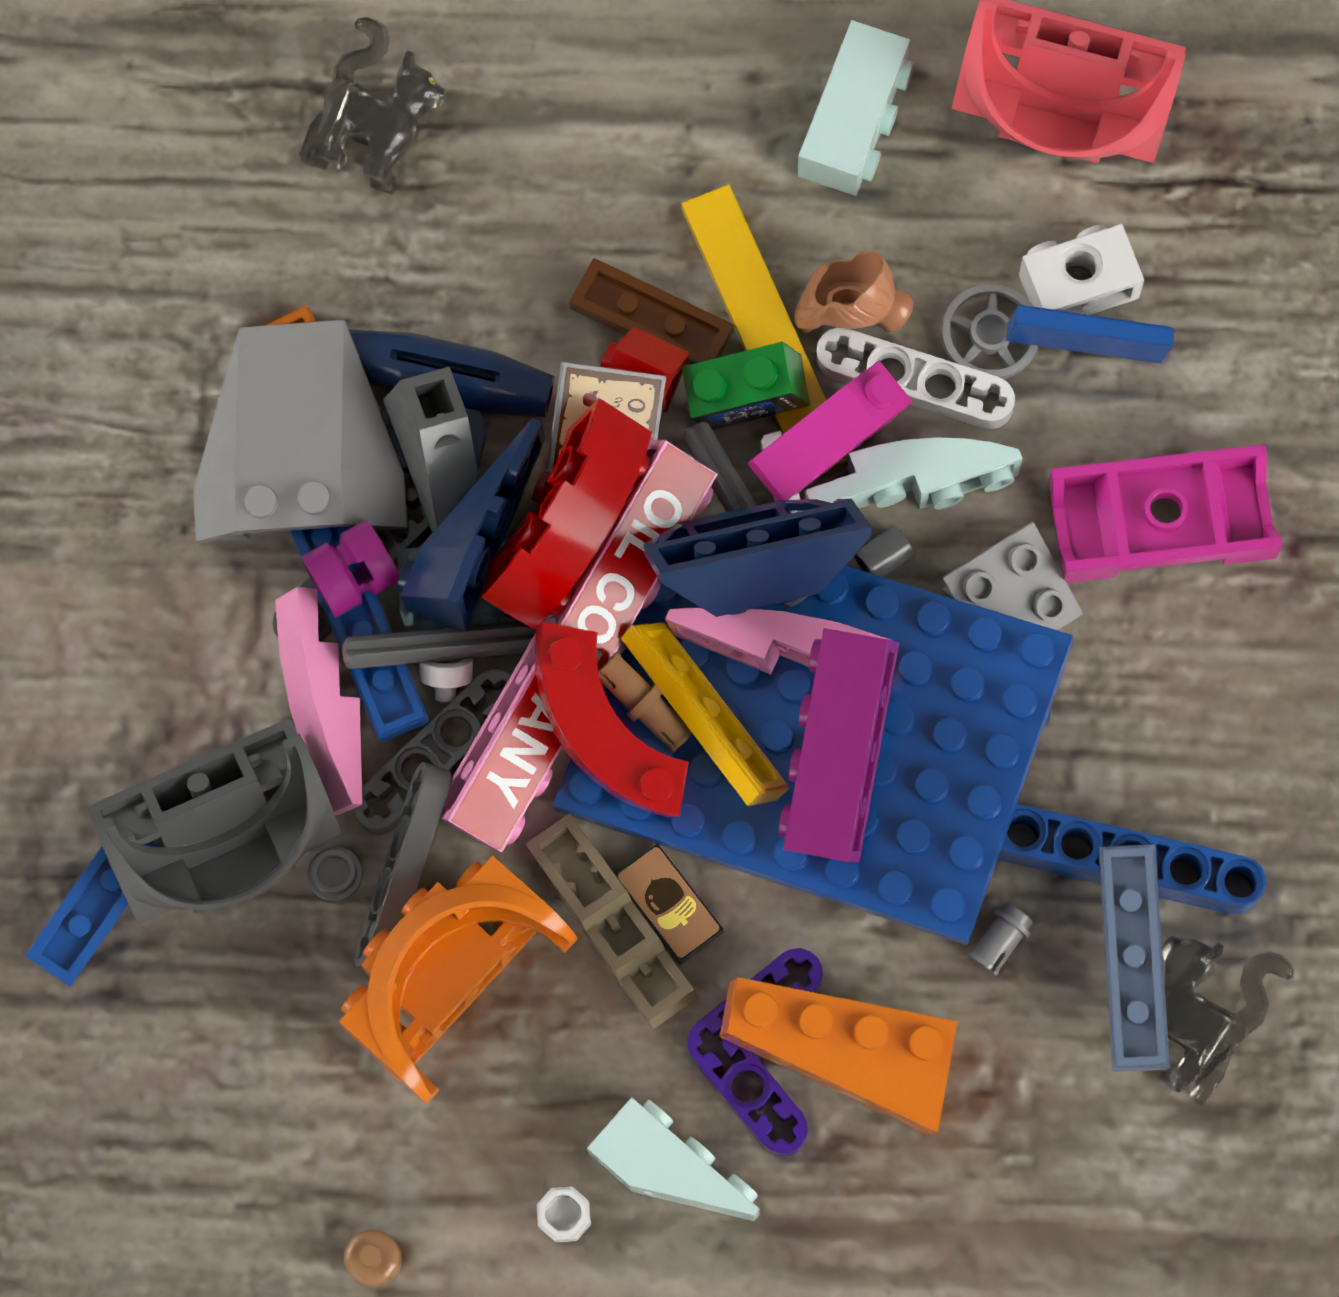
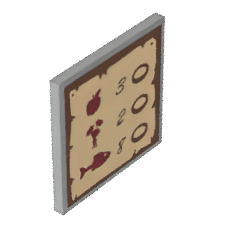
M561 362L546 470H553L562 450L568 429L598 398H601L652 431L650 439L657 440L666 376Z

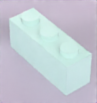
M851 20L799 153L798 177L857 196L863 179L872 181L881 155L880 151L874 150L880 134L889 136L898 112V106L892 104L897 89L907 90L916 61L908 59L910 39Z

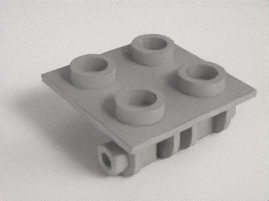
M1034 522L1027 524L942 577L946 585L942 592L946 597L1058 630L1083 614Z

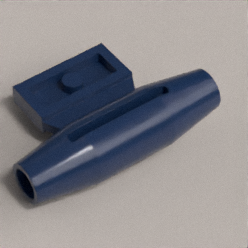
M349 329L369 382L391 391L402 379L450 367L468 415L477 470L479 469L486 441L481 414L546 417L554 388V375L495 351L408 332ZM385 407L381 411L403 470L410 473Z

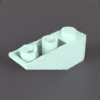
M631 1097L587 1147L589 1155L631 1192L754 1221L759 1216L760 1209L752 1203L758 1197V1194L734 1173L728 1180L710 1166L716 1159L712 1153L691 1136L685 1143L668 1129L673 1120L650 1100L641 1106Z

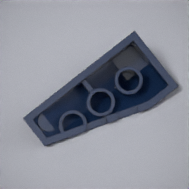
M532 418L425 541L419 550L415 562L407 560L397 585V590L402 592L401 598L406 611L467 632L482 595L490 560L502 547L544 444L545 434L541 421Z

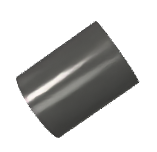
M892 526L861 547L854 555V558L862 571L885 577L915 555L902 532L897 527Z

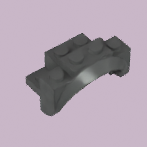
M290 718L87 806L102 847L138 924L170 910H194V913L202 909L227 907L246 901L264 892L278 882L288 871L295 869V864L309 848L342 834L313 760L300 733L297 734ZM280 785L267 802L263 792ZM161 837L165 847H151L144 844Z

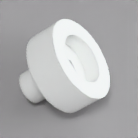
M473 658L419 663V680L425 685L435 687V700L451 702L456 697L457 687H462L472 682Z

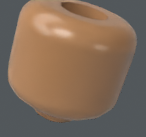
M368 1229L357 1233L349 1241L344 1253V1263L347 1272L357 1283L365 1287L378 1288L389 1284L396 1278L401 1268L402 1254L399 1245L389 1234L381 1230Z

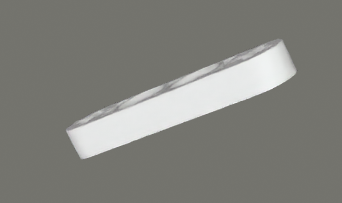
M846 328L828 330L817 343L816 362L818 369L831 380L848 384L861 374L859 373L860 361L844 358L841 365L832 363V353L827 350L836 351L839 344H844L848 346V355L855 359L863 361L864 350L872 352L868 357L867 369L877 361L887 358L900 361L904 366L905 374L897 383L913 401L910 404L912 406L985 429L999 428L1007 423L1012 416L1015 403L1013 388L1007 381L998 376ZM942 374L950 377L956 388L953 394L943 399L931 396L925 387L926 381L931 376ZM964 382L972 384L971 396L986 399L989 392H993L999 395L998 403L1005 407L996 406L992 413H986L982 410L983 402L969 396L966 407L958 405L963 396Z

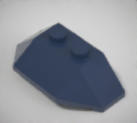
M852 498L836 499L833 501L834 503L818 499L780 500L680 522L663 532L656 540H650L645 543L643 548L645 557L662 584L712 615L719 617L727 614H742L749 609L776 603H790L802 597L821 593L872 536V527Z

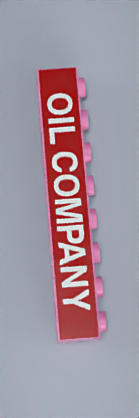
M650 439L646 454L651 457V462L646 473L640 481L633 485L610 532L583 574L572 587L573 594L565 610L557 617L550 614L544 620L546 623L598 632V670L617 651L621 654L627 646L621 637L632 626L640 610L648 607L659 591L660 582L644 555L643 545L650 540H656L663 532L676 524L690 521L694 516L701 514L713 496L711 486L718 474L666 440ZM536 633L451 779L448 795L440 819L483 845L499 852H503L505 846L512 844L522 832L525 825V817L523 816L533 797L540 796L547 788L553 773L550 768L560 750H564L553 732V727L538 692L534 650Z

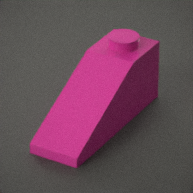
M879 360L842 387L747 464L777 501L789 500L848 456L849 453L880 432L913 401Z

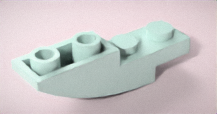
M934 437L879 444L849 453L847 468L849 475L807 489L805 500L818 499L834 503L833 501L836 499L852 498L859 509L876 503L878 508H883L902 501L907 496L906 492L912 491L919 510L931 505L934 506V509L940 510L961 502L964 499V494L984 488L985 492H993L1007 487L1014 482V477L1019 475L1023 458L1017 448L966 438Z

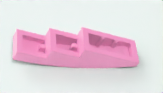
M296 587L275 600L281 666L289 707L297 734L300 733L329 798L334 815H340L362 805L360 698L340 696L339 644L319 642L317 589Z
M703 608L669 609L665 618L674 636L770 675L779 656L809 667L813 642L815 639H822L823 628L887 639L839 622L775 610L749 609L742 614H727L716 617Z

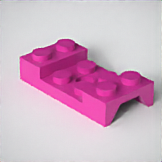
M1265 444L1051 469L1048 485L1061 572L1066 583L1116 578L1119 571L1221 559L1223 565L1276 559L1282 548L1281 536L1272 522L1266 486L1267 452ZM1158 499H1169L1179 507L1180 517L1171 523L1160 522L1152 515L1150 505Z

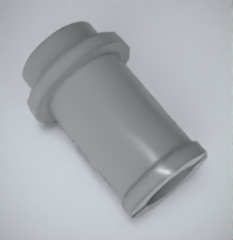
M1007 903L1001 911L998 909L994 910L992 915L995 920L972 952H969L967 958L973 961L972 963L993 977L999 974L1000 968L1021 939L1028 940L1031 936L1028 929L1033 924V921L1023 912Z

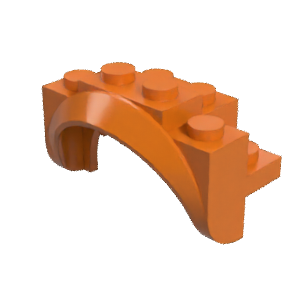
M493 855L484 865L478 861L472 864L457 881V888L446 890L437 882L429 892L425 888L418 890L403 907L401 913L405 916L393 930L389 932L387 929H383L364 949L363 954L367 958L361 966L370 977L368 988L365 985L357 988L341 1007V1010L345 1013L339 1020L343 1029L376 1058L387 1073L398 1083L401 1081L425 1104L437 1094L439 1088L417 1068V1062L530 939L538 932L564 953L578 939L572 929L548 904ZM493 922L492 926L496 931L490 936L477 923ZM401 1010L413 1020L407 1028L401 1024Z

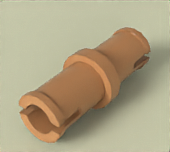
M618 651L598 670L601 683L628 709L625 715L633 722L638 719L668 748L671 754L692 735V732L674 708L661 696L662 692L657 685L653 684L651 686L621 657Z

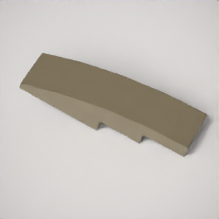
M570 813L525 843L526 848L652 1029H655L698 999L695 989L667 953L660 938L634 905L627 890Z

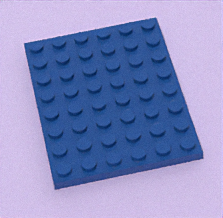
M847 566L843 567L821 593L807 596L804 601L792 608L785 609L780 603L754 608L784 611L839 622L899 643L860 862H845L783 850L785 837L779 836L781 813L785 804H792L795 782L789 781L791 758L795 749H802L805 727L799 726L800 707L804 695L812 694L815 673L810 672L808 666L779 656L770 675L675 636L788 784L789 789L777 801L751 806L745 804L693 733L671 754L668 748L638 719L633 722L625 715L628 709L604 686L603 690L609 704L630 732L658 752L689 762L680 816L669 818L646 812L623 802L609 794L603 787L591 779L572 759L569 761L553 803V807L557 812L567 815L570 813L573 817L655 844L658 843L673 850L968 945L1074 641L1073 635ZM660 582V588L655 599L648 607L640 610L632 625L663 622L669 628L665 620L669 609L701 607ZM626 647L621 653V657L651 686L655 684L628 647ZM661 694V696L668 702L665 696Z

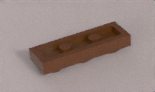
M595 258L592 259L569 301L571 310L623 335H626L634 326L690 352L686 365L721 357L734 333V324Z

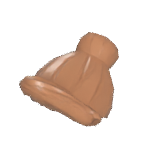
M864 251L848 260H834L829 265L826 263L821 264L819 268L814 270L795 308L794 324L799 329H802L804 333H810L821 325L860 329L875 324L886 332H896L909 319L914 302L909 293L895 289L893 274L881 253Z

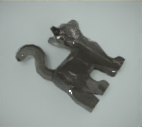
M362 17L356 20L355 28L369 37V44L365 48L343 54L335 65L332 83L324 94L323 109L309 125L299 156L302 162L322 170H326L329 163L335 168L342 170L347 159L343 148L348 140L367 146L363 173L370 177V187L393 195L397 186L396 177L392 173L394 165L413 142L420 117L432 108L444 103L446 90L436 82L429 71L415 64V54L408 50L404 54L397 72L394 96L391 99L376 94L354 81L355 71L375 65L388 52L390 43L389 33L385 25L377 19Z
M1171 936L1162 945V954L1165 960L1164 985L1168 1039L1185 1051L1178 1065H1170L1169 1070L1162 1072L1160 1081L1177 1093L1185 1092L1194 1102L1203 1106L1223 1080L1231 1056L1238 1050L1248 1035L1264 1021L1269 1009L1267 993L1262 983L1266 974H1275L1280 978L1289 980L1293 978L1294 969L1291 962L1281 954L1268 951L1254 955L1244 965L1240 980L1246 1006L1238 1013H1232L1196 992V987L1214 972L1215 965L1223 952L1224 946L1217 942L1214 946L1210 947L1196 939H1183Z

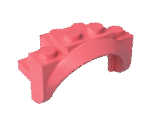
M980 0L966 46L951 109L986 118L999 130L998 137L1016 141L1046 154L1083 159L1098 164L1100 158L1121 154L1154 163L1186 56V47L1011 0ZM1003 53L1020 57L1017 70L1008 62ZM1121 84L1139 89L1118 97Z

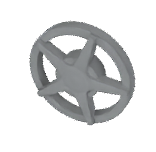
M982 284L971 287L959 294L951 302L945 313L941 329L945 352L954 363L998 376L1002 379L1010 378L1029 365L1037 352L1038 346L1030 345L1027 353L1015 363L1007 348L1010 342L1006 341L1007 323L1010 319L1004 313L998 311L997 296L1007 298L1018 306L1033 307V305L1022 294L1007 286ZM982 295H989L987 310L979 313L974 319L955 315L959 307L968 300ZM951 324L969 333L972 347L964 358L959 355L952 343L950 334ZM982 353L988 355L996 354L1007 368L988 370L978 368L970 363Z

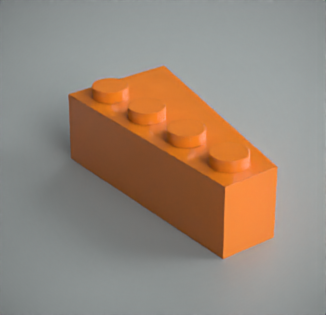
M737 977L729 983L720 1038L784 1068H789L819 1085L835 1090L883 1115L886 1114L905 1123L912 1129L925 1135L938 1133L958 1021Z

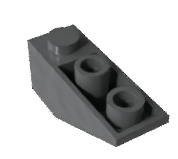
M450 367L402 379L383 400L432 533L479 480L468 415Z

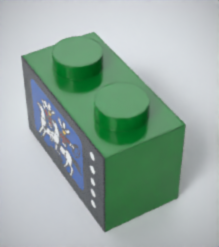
M783 341L682 367L691 419L697 423H708L712 430L810 406L801 354Z

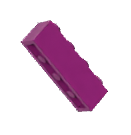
M823 628L822 639L814 640L809 658V670L815 673L812 694L804 695L799 713V726L805 727L802 749L794 750L789 767V781L795 782L792 804L784 805L779 822V836L785 837L783 850L845 862H860L898 653V642Z

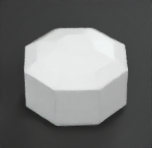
M574 1187L551 1188L537 1203L538 1227L555 1243L577 1241L591 1225L590 1203Z

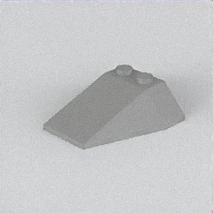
M345 320L239 328L194 486L195 534L197 543L251 539L250 533L333 527L352 528L364 520H368L375 531L408 529L406 475Z

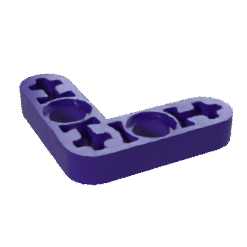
M802 948L790 949L778 956L750 980L765 982L768 978H772L774 985H780L788 977L787 964L792 962L798 968L807 964L811 967L807 976L810 984L803 988L801 984L796 982L789 988L817 993L823 978L822 965L817 956L812 952ZM725 999L692 1027L687 1039L688 1053L693 1063L760 1145L772 1155L778 1157L791 1156L799 1152L805 1144L808 1135L807 1120L755 1054L724 1039L722 1049L732 1061L736 1054L740 1052L745 1060L732 1065L723 1078L719 1079L714 1072L723 1069L722 1062L712 1052L704 1056L698 1052L703 1046L700 1037L702 1033L707 1031L713 1037L720 1034L726 1005ZM742 1072L754 1073L763 1082V1093L753 1102L745 1103L739 1101L731 1091L733 1079ZM773 1095L781 1102L772 1106L774 1114L782 1122L792 1118L797 1124L792 1131L795 1140L790 1144L784 1139H779L775 1143L769 1139L768 1136L773 1132V1126L764 1114L761 1115L758 1122H754L749 1116L763 1109Z

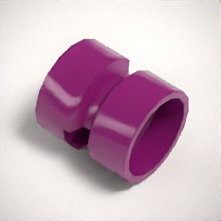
M364 520L341 533L339 545L334 547L324 543L300 557L315 587L335 618L362 604V594L368 591L377 595L398 583L400 577L390 555L368 520ZM361 562V565L351 573L348 565Z

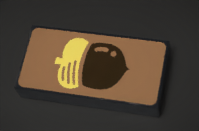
M658 843L615 874L627 890L634 905L679 965L724 933L723 927Z

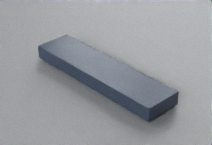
M1155 844L1099 847L1112 1072L1169 1070L1170 1061Z

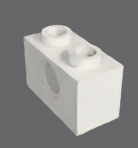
M1122 224L1106 228L1105 225L1092 226L1080 232L1076 239L1058 245L1056 241L1038 244L1031 248L1027 255L1022 257L1019 272L1025 293L1033 307L1087 315L1139 299L1144 284V277ZM1072 266H1082L1090 271L1092 277L1086 280H1077L1072 278L1066 270Z

